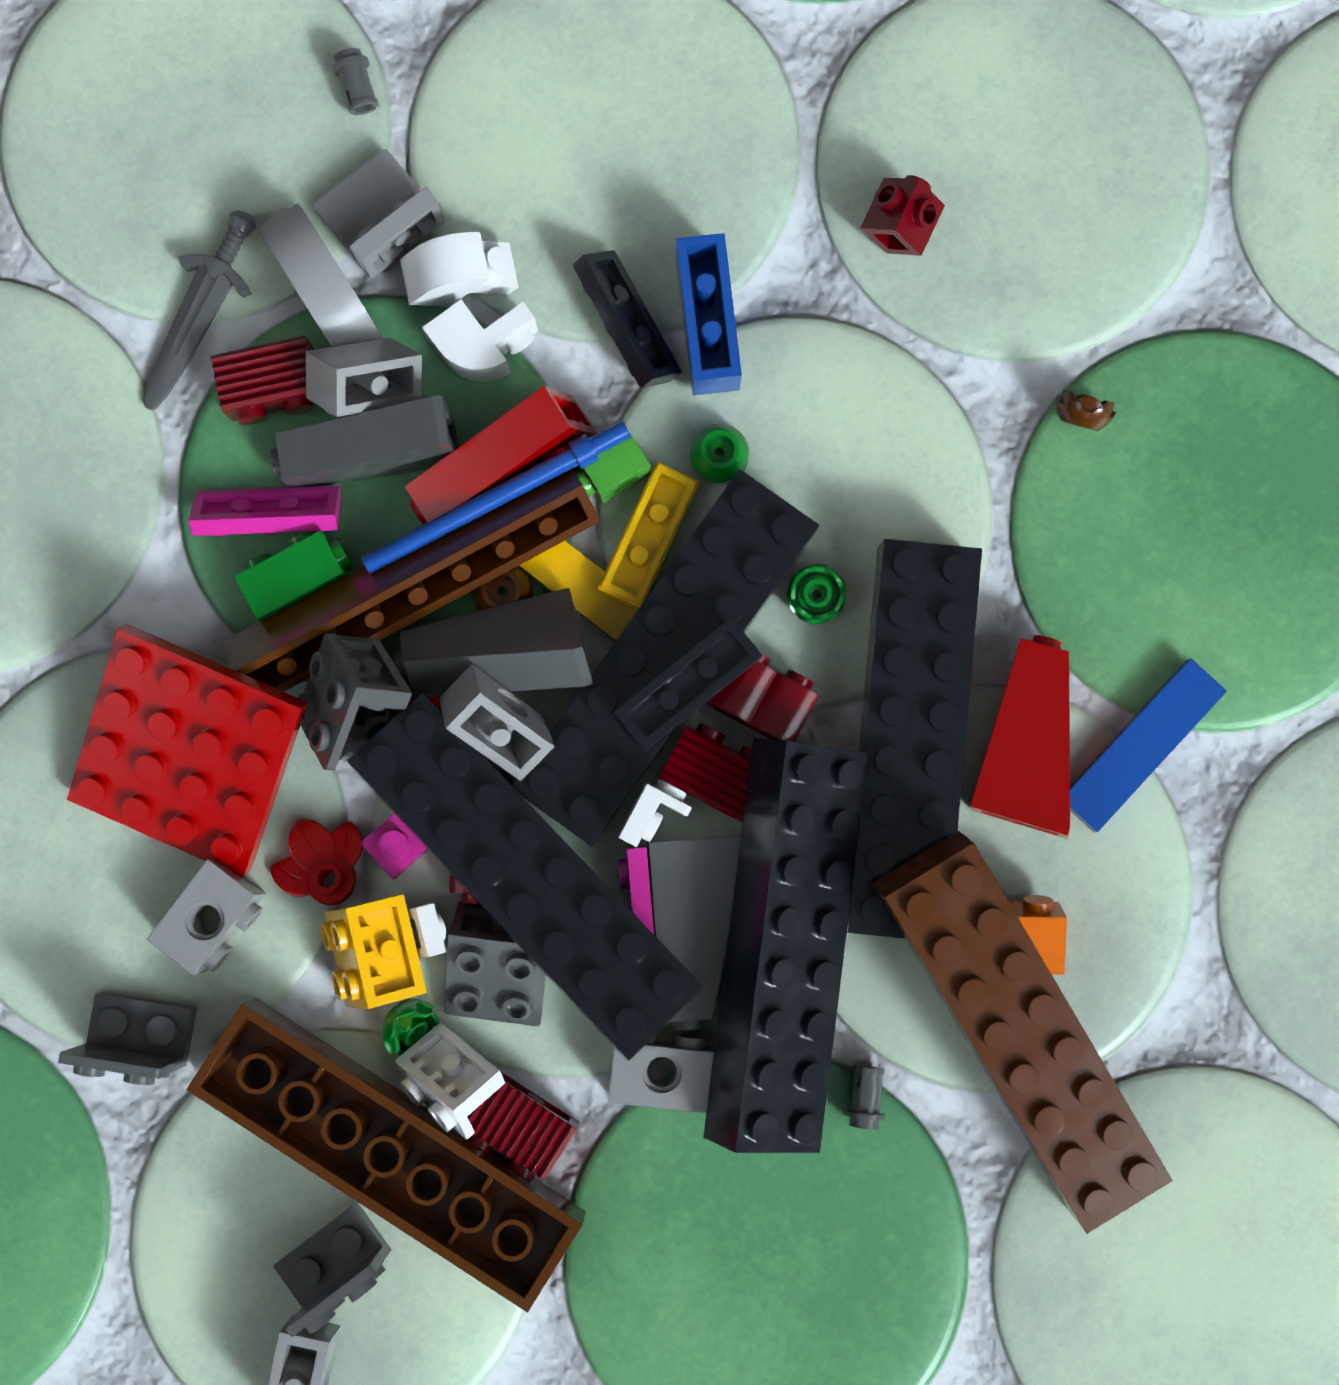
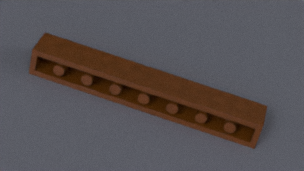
M570 469L373 574H370L364 565L222 641L228 666L230 669L285 692L309 679L312 655L319 651L325 633L381 640L599 523L600 519L582 483L573 469Z

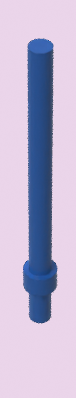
M621 420L589 438L584 434L568 443L570 448L362 556L361 558L370 574H373L578 465L583 469L599 460L597 455L631 438L624 421Z

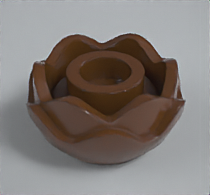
M1067 389L1062 391L1061 396L1057 395L1056 411L1060 421L1087 429L1100 431L1113 420L1116 411H1113L1114 403L1107 400L1101 402L1095 397L1085 394L1076 395L1073 391Z
M517 566L474 589L473 597L477 609L481 611L533 597V589L528 574ZM501 587L507 589V593L503 596L498 594V590Z

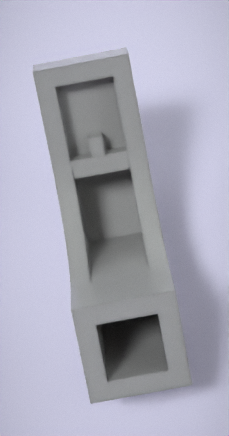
M299 203L290 208L277 210L270 215L267 222L258 227L272 253L331 347L383 339Z

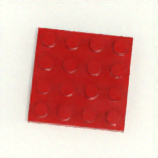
M126 623L117 628L67 800L204 861L214 859L236 875L244 878L252 869L308 702Z

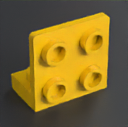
M404 894L352 907L325 911L326 922L321 923L322 940L327 952L333 951L337 970L332 971L333 988L338 1000L344 999L346 1007L371 1009L427 993Z

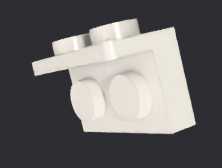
M658 780L655 787L644 784L617 835L618 838L637 847L641 838L650 842L663 819V815L656 812L659 804L682 816H688L692 807L683 803L686 793L662 780Z
M441 1022L395 1060L404 1077V1080L399 1084L406 1096L416 1106L424 1102L429 1106L428 1111L432 1118L444 1131L448 1132L454 1128L466 1140L475 1133L467 1116L505 1084L499 1069Z

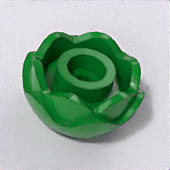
M727 424L709 425L700 430L691 443V465L697 473L709 482L715 484L724 483L733 479L739 469L745 471L749 457L747 440L733 426ZM717 449H722L724 451V455L717 456L715 454V451Z
M816 564L800 568L793 574L787 589L788 605L792 612L806 623L822 624L832 621L843 611L848 592L847 585L828 565ZM819 591L821 597L819 599L813 598L812 592Z
M419 999L404 1000L396 1004L387 1013L382 1023V1040L385 1048L391 1055L396 1053L401 1056L432 1030L433 1026L439 1023V1018L433 1011L435 1007L432 1004Z

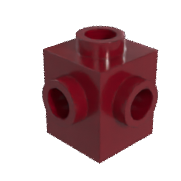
M907 175L905 178H883L860 228L888 254L922 256L945 205L931 191V185L920 177Z

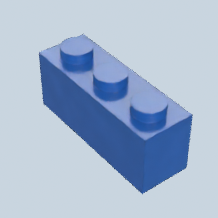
M725 233L676 238V263L692 396L739 391L742 372Z

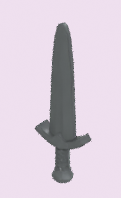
M236 210L230 213L228 232H226L225 238H223L222 244H220L219 250L216 252V256L212 257L203 254L179 256L181 266L186 271L196 270L149 379L144 398V406L147 409L154 411L168 397L193 357L231 287L234 285L237 293L243 298L252 294L244 279L231 268V263L234 262V257L237 256V251L240 250V246L244 242L243 240L252 231L256 230V222L247 212Z

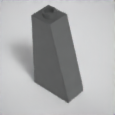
M435 395L275 433L277 448L271 449L270 457L275 477H281V480L288 487H313L428 470L458 448L454 417L443 396Z
M570 588L400 631L401 651L394 653L396 667L404 680H410L416 698L422 692L427 697L442 696L471 664L475 665L510 692L584 687L593 684Z
M741 836L649 843L656 937L704 987L669 1021L672 1022L673 1030L702 1028V1020L712 1019L728 944Z

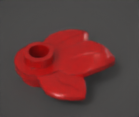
M298 819L291 828L288 839V849L291 856L271 865L272 878L284 892L293 897L311 895L314 900L327 906L343 903L352 895L356 885V874L353 868L363 853V845L361 844L363 840L359 830L352 821H347L330 833L324 826L314 820ZM331 872H335V883L331 887L325 888L324 880L326 876Z

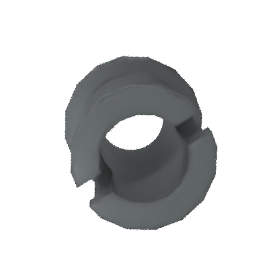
M349 48L338 52L334 56L335 64H333L332 69L334 75L341 79L350 114L363 115L374 111L379 106L377 98H375L367 68L370 65L368 57L362 55L361 50L358 48Z
M853 1065L851 1109L845 1110V1115L850 1116L849 1126L863 1129H879V1120H884L885 1114L880 1113L885 1068Z

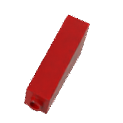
M543 386L407 484L405 488L413 499L410 501V507L415 516L425 524L570 448L568 444L570 441L584 434L589 438L597 432L573 395Z
M1034 635L1032 641L1020 639L970 808L974 812L1068 839L1070 833L1069 651L1061 649L1062 642L1056 639Z

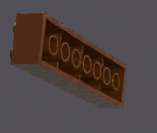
M957 831L872 883L1067 1209L1086 1234L1173 1181L973 841L960 831Z
M258 998L243 1002L186 1089L527 1313L583 1225L585 1210L536 1178L529 1180L520 1176L507 1165L508 1160L494 1151L490 1153L482 1151L466 1140L454 1128L448 1132L444 1131L432 1118L428 1108L421 1104L416 1106L406 1094Z

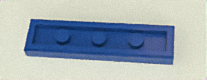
M1192 658L1187 659L1070 785V811L1092 832H1098L1221 699L1227 690Z

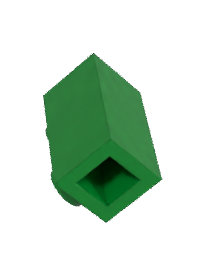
M321 530L316 533L305 531L292 537L287 542L288 548L273 556L270 553H265L249 560L244 565L245 571L234 576L256 619L261 621L349 574L346 567L353 563L339 538L331 541Z

